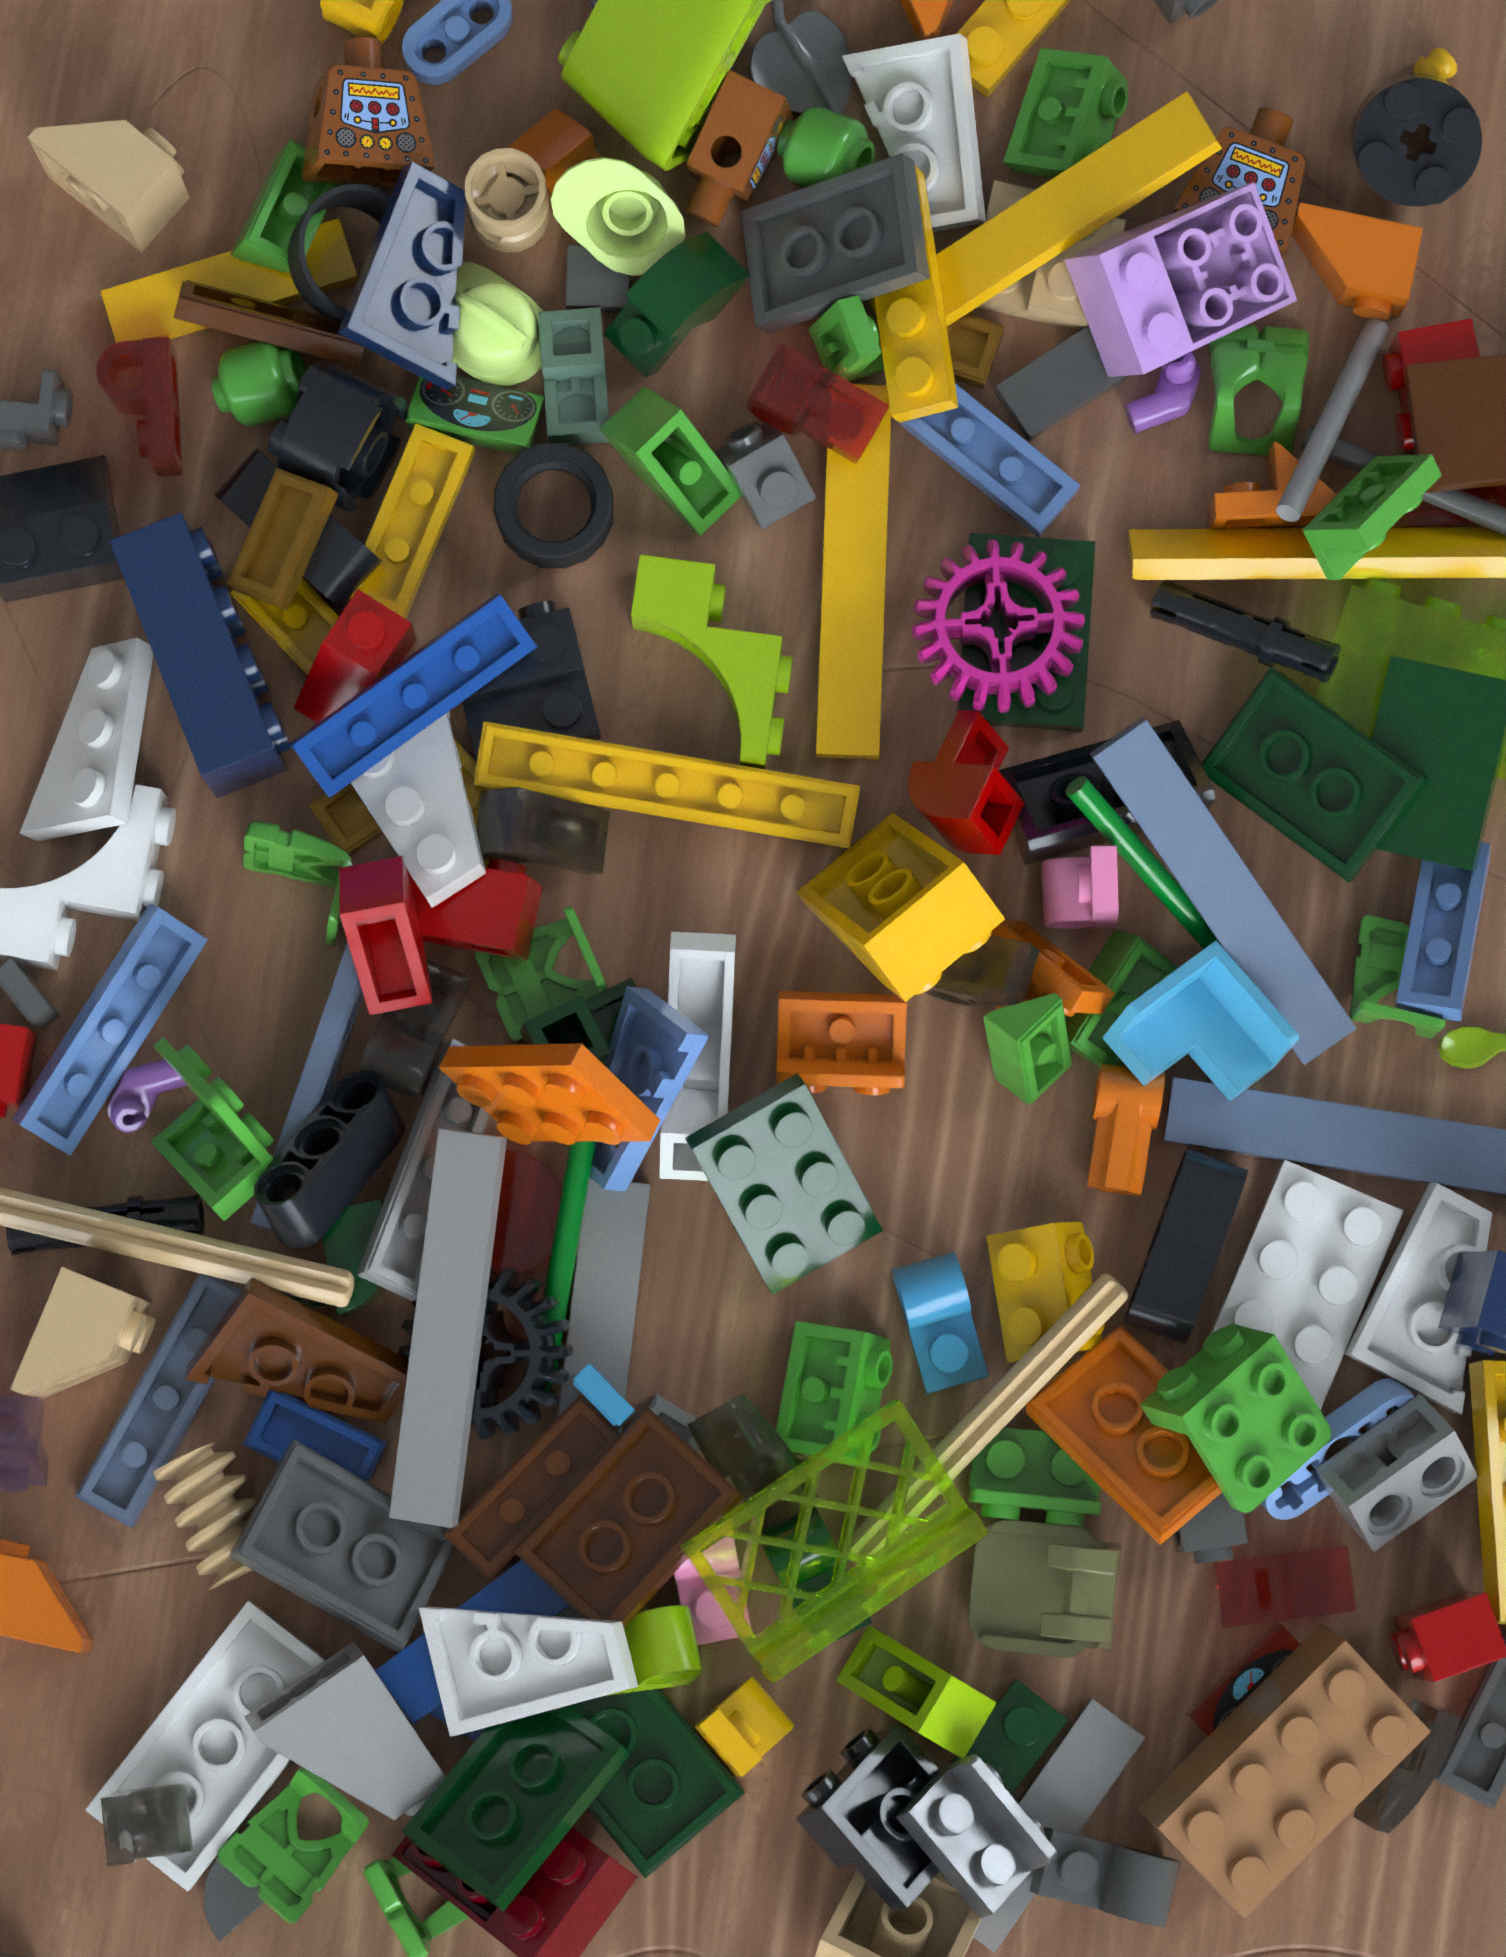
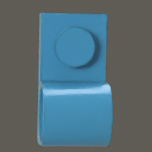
M955 1252L891 1269V1275L926 1395L988 1377V1370L971 1316L968 1291Z

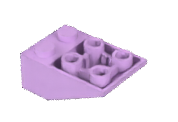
M1255 182L1240 186L1115 235L1064 259L1108 377L1146 374L1297 301Z

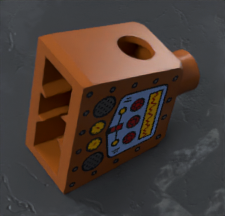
M358 37L344 43L345 65L336 64L328 66L313 92L302 171L303 181L334 184H366L374 187L395 188L402 168L411 162L431 172L435 168L434 155L417 78L410 71L383 69L382 47L379 40L369 37Z
M731 70L728 71L687 161L689 171L699 181L684 210L685 212L709 225L718 227L733 197L747 204L751 202L777 152L778 139L783 127L788 121L794 119L786 97ZM733 152L741 154L740 160L734 166L729 168L719 166L720 160L726 154Z
M1261 107L1257 111L1249 133L1231 126H1224L1217 136L1222 149L1201 162L1178 199L1174 212L1255 182L1283 260L1290 244L1306 164V157L1302 153L1284 147L1293 125L1292 118L1279 110Z

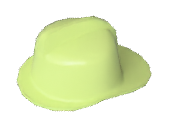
M606 157L584 160L567 169L555 183L551 195L554 217L567 233L612 271L631 276L643 275L662 256L685 239L683 216L674 201L667 195L661 183L647 172L641 171L623 160Z
M462 262V266L457 268L456 294L454 295L455 305L460 306L459 330L454 332L452 362L457 363L459 368L473 378L490 384L510 387L529 380L542 368L538 312L544 311L531 297L490 269L473 262Z

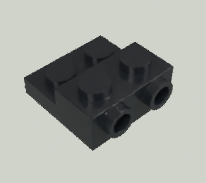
M554 601L537 602L520 608L518 610L519 621L537 647L462 701L476 761L478 759L484 721L591 740L601 738L570 608L557 610Z
M898 1722L877 1733H874L868 1727L853 1737L840 1752L847 1763L836 1775L831 1769L827 1770L807 1786L801 1796L809 1805L796 1818L838 1868L852 1863L894 1913L908 1908L940 1871L896 1818L939 1772L938 1767Z

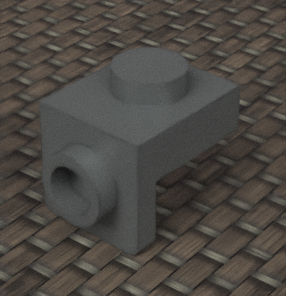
M43 369L38 404L0 400L1 449L25 450L27 449V442L58 445L60 427H69L71 422L73 394L72 390L65 389V383L57 370Z
M757 422L749 423L736 429L726 438L727 445L715 451V455L729 471L755 523L761 529H765L816 499L786 437L768 422L761 425Z

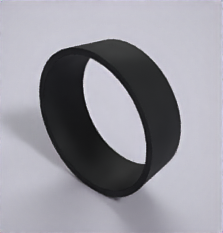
M366 184L341 185L330 189L318 197L296 224L288 247V263L291 277L303 299L321 315L331 320L342 322L346 309L331 301L320 290L309 271L305 257L304 242L310 218L327 208L350 207L368 214L380 224L391 198L390 193Z

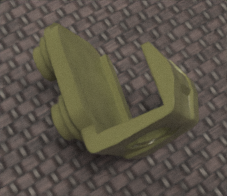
M1018 1520L996 1521L987 1526L978 1536L974 1549L968 1617L969 1627L975 1638L984 1646L998 1651L1065 1658L1076 1656L1085 1647L1111 1650L1114 1636L1115 1591L1121 1561L1122 1544L1095 1541L1094 1537L1087 1530L1076 1526Z

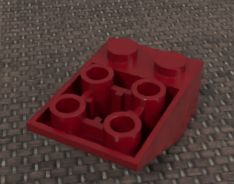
M572 1827L503 1912L413 1844L406 1836L392 1854L394 1858L518 1957H579L638 1878Z

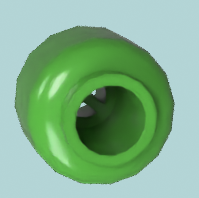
M819 106L805 110L796 121H788L780 133L777 144V152L779 156L783 157V169L787 179L803 188L873 164L874 144L868 140L867 130L860 121Z
M254 340L229 348L223 352L218 363V376L211 379L212 393L217 406L223 413L231 412L235 419L246 427L262 425L292 415L300 399L298 397V388L307 368L299 351Z

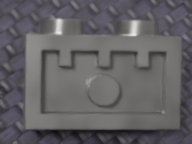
M975 1754L942 1767L896 1817L980 1919L994 1914L1031 1871L1049 1865L1058 1855L1057 1850L1046 1838L1041 1824L1034 1817L1025 1813L1005 1789L1003 1780L998 1772L990 1765L984 1763Z

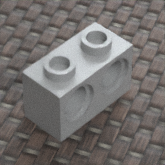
M1421 1394L1315 1469L1340 1515L1373 1552L1478 1478L1455 1430Z

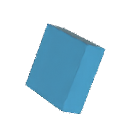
M590 1363L573 1378L575 1381L573 1385L615 1428L617 1426L620 1428L636 1413L635 1409Z

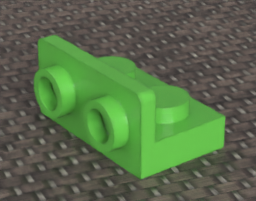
M1040 48L1003 163L1015 173L1054 178L1108 143L1117 119L1122 117L1127 107V80L1107 56Z
M1432 454L1375 456L1302 530L1328 580H1340L1368 551L1376 548L1386 539V532L1404 514L1420 505L1423 500L1422 495L1442 476Z
M795 1321L773 1449L867 1466L870 1462L871 1452L876 1449L881 1436V1420L878 1416L882 1389L888 1384L893 1367L892 1355L889 1352L890 1339L864 1331Z
M1004 1427L971 1461L967 1502L982 1504L981 1516L1019 1520L1020 1508L1046 1510L1045 1523L1084 1527L1085 1515H1100L1101 1502H1099L1100 1486L1044 1431Z

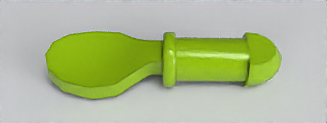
M1462 1027L1451 1030L1439 1041L1438 1051L1441 1058L1451 1066L1464 1069L1483 1066L1498 1053H1506V1028L1504 1034L1490 1032L1480 1027Z

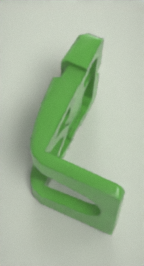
M1245 325L1209 343V352H1212L1210 364L1215 386V402L1208 437L1210 449L1218 452L1268 456L1273 442H1278L1287 451L1292 453L1302 404V390L1308 360L1310 333L1304 329L1264 326L1259 332L1256 325ZM1260 380L1276 392L1282 401V406L1268 435L1259 439H1248L1239 435L1235 429L1234 397L1247 384Z
M253 821L248 824L244 838V868L336 888L328 918L325 942L326 945L335 947L341 918L339 915V870L333 866H340L341 868L352 866L350 856L343 849L314 835L296 829L289 833L279 830L280 825L259 821Z
M572 906L563 908L567 918L534 928L527 961L478 951L474 953L489 990L499 994L495 1004L511 1040L516 1042L523 1040L520 1029L524 1022L582 995L585 1001L608 989ZM573 935H575L593 980H576L553 971V966L560 949Z
M1366 915L1360 921L1356 946L1360 948L1359 957L1354 959L1350 1019L1366 1024L1379 1019L1401 1021L1413 1025L1416 1028L1415 1035L1432 1039L1443 1029L1445 1020L1377 1004L1381 998L1399 987L1409 928L1402 922Z
M301 1767L289 1785L247 1822V1829L241 1834L236 1832L218 1850L217 1860L245 1886H258L259 1898L288 1924H295L314 1901L311 1899L314 1892H320L324 1888L344 1856L368 1827L369 1820L326 1780ZM312 1793H318L325 1797L337 1808L342 1816L341 1831L325 1839L300 1840L297 1831V1813L300 1800Z
M394 1857L388 1861L385 1859L373 1861L365 1866L363 1874L408 1957H425L429 1955L433 1938L469 1918L451 1902L447 1901L422 1922L409 1905L398 1877L412 1871Z

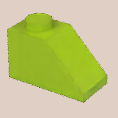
M870 1625L836 1679L838 1683L962 1759L965 1758L997 1703Z

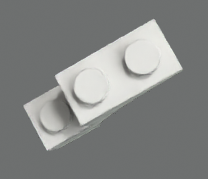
M136 784L131 800L128 824L119 825L110 840L82 866L62 877L35 886L0 888V961H8L12 958L22 965L58 971L61 956H70L75 941L76 919L69 918L70 909L138 921L149 904L158 906L164 879L163 870L156 869L160 845H170L176 821V809L168 807L169 798L161 789Z
M671 931L668 1004L707 1033L709 1038L661 1125L660 1179L708 1181L685 1138L728 1113L736 935Z

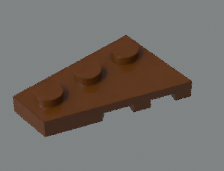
M251 1278L188 1363L185 1380L208 1384L209 1377L244 1384L243 1393L266 1397L268 1390L304 1397L308 1406L312 1408L386 1423L404 1400L409 1359Z

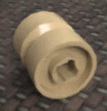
M501 148L481 155L470 166L465 179V198L470 221L477 237L489 248L503 253L520 252L534 246L545 234L550 221L546 180L539 164L527 153L513 148Z

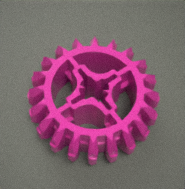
M989 540L986 546L985 559L979 560L976 550L971 545H967L962 548L961 552L964 568L961 569L954 560L945 557L940 562L939 568L948 582L937 577H926L923 588L934 599H917L914 605V613L930 621H923L913 625L912 637L920 641H933L918 650L917 659L921 664L937 660L941 661L931 672L930 681L934 685H938L952 676L955 681L949 692L950 699L958 701L963 696L966 688L976 691L973 697V709L981 711L985 706L987 694L997 695L998 711L1005 713L1010 708V693L1017 692L1020 702L1024 707L1028 708L1033 706L1035 702V694L1032 688L1033 683L1047 695H1051L1056 691L1057 684L1049 670L1062 676H1069L1074 665L1062 653H1080L1083 640L1067 632L1082 628L1085 617L1084 614L1078 612L1064 611L1072 607L1079 600L1077 589L1056 591L1065 580L1066 571L1059 567L1047 576L1041 573L1047 560V554L1039 551L1034 555L1031 563L1028 564L1021 561L1024 551L1023 543L1014 542L1008 558L999 557L1000 546L997 540ZM985 581V602L980 608L971 612H962L961 619L945 620L950 605L958 595L967 588ZM1005 581L1020 585L1031 592L1042 604L1046 613L1038 614L1036 608H1025L1015 604L1009 597L1007 582ZM995 599L998 603V615H1002L1003 624L1014 626L1016 629L1008 627L1006 637L1003 640L1001 654L998 648V638L994 637L993 629L991 627H982L980 624H989ZM1050 633V642L1044 652L1030 665L1011 672L1012 648L1019 642L1034 640L1035 634ZM949 639H959L960 645L970 644L981 648L988 657L989 667L992 672L980 670L963 660L954 650Z

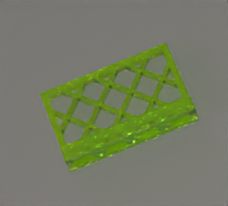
M894 1399L680 1547L747 1649L745 1652L758 1672L772 1683H775L982 1539L989 1532L977 1513L969 1509L901 1400ZM893 1421L896 1422L906 1438L901 1467L869 1461L874 1434ZM860 1444L857 1458L844 1456ZM915 1455H917L927 1472L913 1469ZM833 1462L855 1466L848 1503L815 1497L820 1471ZM867 1469L899 1475L892 1512L859 1506ZM911 1477L933 1481L947 1502L926 1518L903 1514ZM806 1481L803 1495L790 1493ZM779 1499L801 1503L794 1541L761 1534L766 1508ZM813 1506L846 1512L838 1549L805 1543ZM857 1514L889 1520L885 1545L872 1555L850 1552ZM752 1518L749 1532L735 1530ZM901 1523L914 1525L899 1536ZM724 1537L747 1541L740 1578L716 1574L702 1552ZM759 1543L792 1549L784 1586L751 1580ZM803 1552L836 1558L831 1584L818 1593L796 1589ZM848 1560L861 1562L845 1573ZM723 1584L738 1587L735 1603ZM749 1589L782 1595L777 1621L755 1635L743 1617ZM794 1598L806 1600L791 1611Z

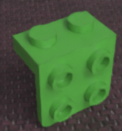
M162 1037L153 1046L196 1095L198 1100L158 1134L151 1143L215 1213L225 1221L254 1195L255 1183L273 1161V1157L267 1152L266 1148L274 1142V1139L249 1112L241 1119L236 1115L243 1109L244 1104L219 1076L210 1084L205 1081L213 1072L188 1044L177 1052Z
M1232 1323L1210 1334L1204 1341L1201 1351L1182 1367L1175 1368L1166 1373L1158 1381L1157 1389L1140 1403V1406L1153 1425L1179 1432L1189 1437L1230 1506L1243 1513L1253 1511L1324 1447L1331 1437V1428L1275 1334Z

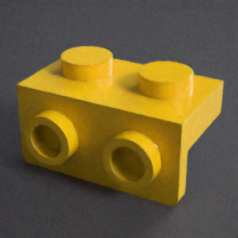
M1082 1222L1050 1223L986 1236L1007 1363L1018 1362L1093 1284L1091 1269L1094 1265V1250L1089 1237L1084 1232ZM1105 1323L1077 1352L1089 1351L1102 1340L1101 1333L1104 1330Z

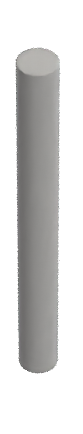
M1369 318L1366 320L1276 507L1278 516L1286 521L1296 522L1300 519L1387 336L1389 328L1380 319Z

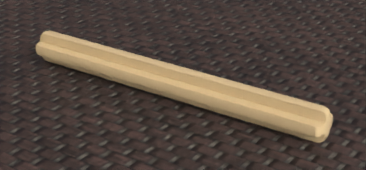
M0 1187L1 1226L246 1285L251 1278H254L280 1293L338 1307L348 1305L354 1290L355 1277L350 1271Z
M1107 1273L1101 1275L846 1539L842 1549L853 1563L862 1569L869 1568L1124 1304L1128 1298V1293L1114 1277Z

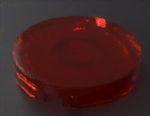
M505 1151L491 1261L496 1277L504 1267L509 1266L517 1268L518 1276L534 1271L546 1262L551 1254L562 1186L560 1181L543 1162L522 1151Z

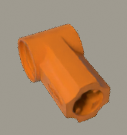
M1101 1063L1092 1109V1119L1096 1120L1087 1175V1188L1121 1195H1141L1148 1162L1151 1130H1156L1162 1106L1165 1073H1161L1147 1085L1143 1086L1128 1067Z

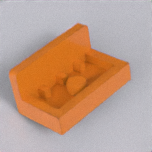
M779 991L776 1083L779 1084L798 1073L810 1093L825 1091L827 1086L853 1087L855 1092L864 1095H883L889 1093L891 1088H904L907 1001L905 1002L896 994Z

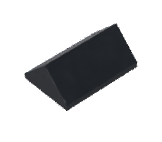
M1180 720L1152 727L1209 811L1215 801L1214 788ZM1108 740L999 770L1001 775L1025 802L1013 827L1024 865L1108 842L1065 793L1068 785L1080 776H1085L1135 834L1143 832L1090 755L1091 752Z

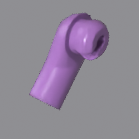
M1191 352L1162 365L1159 380L1153 394L1124 405L1129 425L1135 434L1182 417L1190 410L1201 380L1200 367Z
M165 1059L131 1067L122 1075L109 1101L108 1116L114 1127L119 1131L134 1133L145 1125L159 1093L187 1085Z

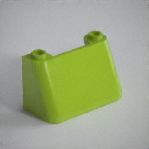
M598 0L581 32L579 30L574 31L560 51L558 62L564 66L561 79L641 155L663 170L668 171L688 160L704 125L703 122L707 119L713 106L712 102L722 86L728 71L734 64L766 3L772 0Z

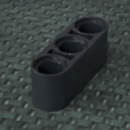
M255 448L214 495L245 524L251 527L277 466ZM330 514L303 576L337 607L341 608L382 560Z
M362 1070L340 1079L255 1183L254 1196L279 1242L285 1247L299 1249L319 1241L330 1230L403 1137L405 1124L380 1075L375 1072Z
M1187 1147L1177 1169L1124 1318L1125 1323L1186 1344L1197 1319L1248 1174L1247 1169Z

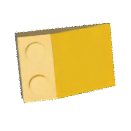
M893 812L796 892L809 909L878 980L905 1002L912 996L931 989L941 978L942 971L964 953L973 952L985 944L991 936L992 930L1005 920L999 909L961 859Z

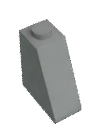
M354 1641L244 1716L260 1743L393 1820L404 1813L407 1816L415 1815L445 1779V1775Z

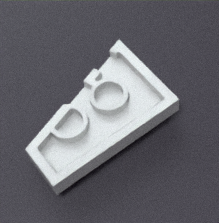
M959 33L843 55L842 57L850 75L855 78L866 102L864 107L871 123L878 129L889 156L892 157L902 153L914 160L915 166L924 173L933 232L984 224L986 218L967 38Z
M132 638L91 649L20 834L39 842L128 824L153 660L150 644L139 638Z
M449 711L351 782L398 857L403 856L406 869L432 908L486 874L471 805L467 799L462 777V765L458 747L454 742Z
M1429 1183L1344 1352L1350 1358L1388 1378L1401 1382L1406 1388L1421 1394L1426 1399L1455 1414L1462 1415L1465 1398L1462 1384L1467 1356L1471 1357L1472 1350L1456 1345L1457 1333L1438 1328L1458 1254L1487 1251L1492 1212L1439 1183Z

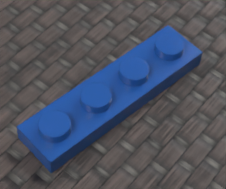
M496 593L297 737L289 745L326 796L330 798L537 646L501 594Z

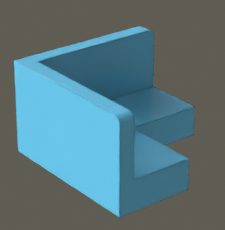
M1216 940L1130 1003L1103 1036V1040L1143 1086L1189 1054L1229 1101H1232L1270 1072L1299 1040V1035Z

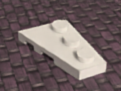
M430 1606L419 1608L450 1737L638 1687L621 1621Z

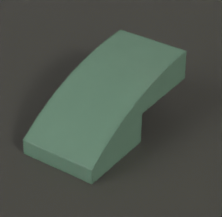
M601 307L538 312L548 443L581 445L609 442L599 430L609 420Z

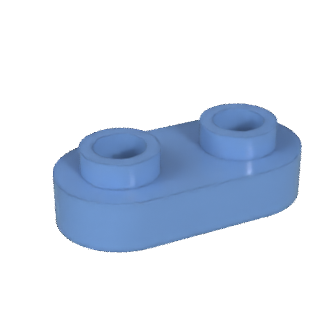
M442 0L411 25L404 35L402 53L408 71L413 73L418 81L428 85H441L454 79L508 34L513 22L511 0ZM480 9H487L493 13V18L486 24H477L471 19L473 13ZM431 48H441L446 52L443 60L437 63L426 61L424 55Z

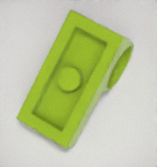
M676 1605L647 1610L638 1613L626 1625L624 1631L638 1687L609 1695L690 1685L702 1673V1666L690 1607Z

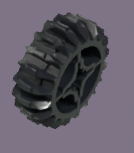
M492 1264L490 1269L481 1342L486 1341L484 1345L492 1343L495 1350H509L511 1353L495 1356L494 1359L485 1361L486 1357L479 1359L470 1430L475 1425L479 1439L494 1437L497 1426L505 1436L518 1433L520 1426L519 1418L528 1425L540 1421L541 1413L537 1403L549 1407L555 1405L559 1400L556 1391L547 1383H564L568 1381L570 1376L569 1372L564 1368L555 1365L556 1359L573 1354L574 1349L571 1345H556L555 1334L566 1331L569 1328V1323L566 1319L549 1322L546 1314L555 1309L558 1300L554 1296H548L536 1302L534 1298L540 1286V1281L536 1278L526 1279L517 1288L518 1270L512 1266L504 1267L497 1277ZM414 1300V1301L412 1302V1304H413V1306H414L415 1309H416V1301H417V1300ZM497 1302L514 1313L523 1325L528 1339L516 1338L509 1333L505 1327L503 1311L497 1310ZM414 1319L404 1320L401 1326L407 1334L412 1335ZM411 1344L400 1346L397 1353L404 1358H409ZM519 1361H529L527 1374L520 1387L508 1399L498 1403V1388L504 1386L505 1372L509 1365Z

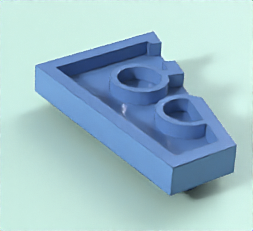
M626 987L609 1045L611 1053L604 1062V1066L661 1121L650 1142H620L617 1145L596 1142L590 1178L604 1190H627L709 1038L707 1033L650 989Z

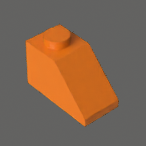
M1300 202L1296 210L1291 235L1337 303L1353 307L1354 314L1366 319L1377 318L1387 320L1390 318V315L1401 316L1409 300L1423 228Z
M0 1538V1635L76 1653L90 1652L93 1638L46 1561L28 1557L31 1545Z

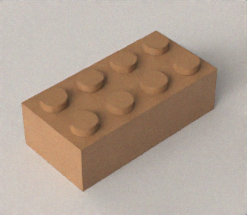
M1320 1624L1136 1809L1203 1879L1245 1919L1431 1731L1346 1640Z

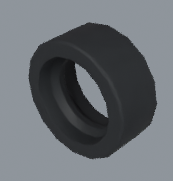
M541 443L521 451L503 468L494 488V513L504 542L522 560L541 568H568L588 560L604 545L613 525V492L604 469L588 452L567 443ZM547 470L565 471L576 476L586 486L591 498V514L585 527L575 536L563 541H544L532 536L522 526L517 514V499L523 485L534 475Z

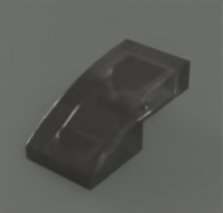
M743 1394L687 1424L706 1461L724 1478L729 1476L735 1488L744 1496L742 1501L760 1533L821 1500L785 1442L766 1418Z
M1413 1698L1410 1710L1431 1732L1355 1808L1353 1817L1371 1828L1387 1834L1397 1827L1418 1804L1435 1779L1452 1745L1461 1716L1438 1705Z

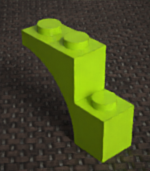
M640 554L631 612L633 629L664 637L680 645L708 667L724 688L738 721L741 738L740 765L766 769L768 754L780 756L785 718L773 717L776 692L784 694L789 692L793 656L781 655L782 636L709 627L710 621L722 622L726 596V585L715 583V564Z

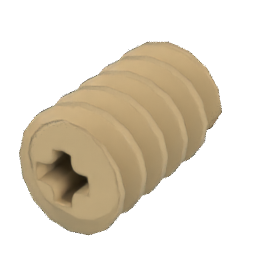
M215 1442L182 1455L153 1471L157 1481L175 1479L177 1481L164 1495L166 1504L187 1503L188 1505L175 1518L177 1528L198 1527L199 1529L186 1542V1548L188 1551H209V1554L196 1566L199 1575H220V1578L208 1590L253 1571L229 1557V1554L246 1524L244 1517L257 1503L255 1498H234L233 1494L247 1479L244 1474L224 1476L222 1470L236 1455L234 1451L213 1452L212 1446Z

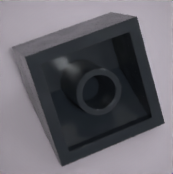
M105 455L0 476V596L5 602L124 579L109 541L121 536Z

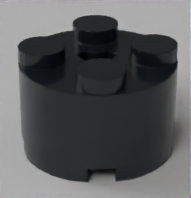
M1414 73L1399 76L1383 83L1372 90L1363 100L1352 125L1353 154L1366 182L1382 197L1405 206H1427L1439 204L1447 200L1468 182L1477 167L1481 154V126L1472 105L1453 85L1433 75ZM1420 124L1427 125L1425 134L1432 141L1431 145L1427 150L1418 148L1414 155H1407L1408 147L1400 138L1404 130L1415 132Z
M314 363L306 370L298 388V397L300 399L290 419L283 418L275 426L268 443V452L278 457V469L330 487L339 494L334 505L347 512H354L358 507L353 499L358 495L369 500L391 467L401 442V438L391 434L395 417L406 422L407 403L403 397L337 365H330L324 368Z

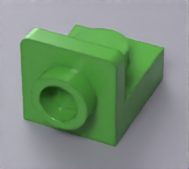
M859 295L837 300L809 328L831 386L876 375L884 370L878 330L873 319L865 312Z

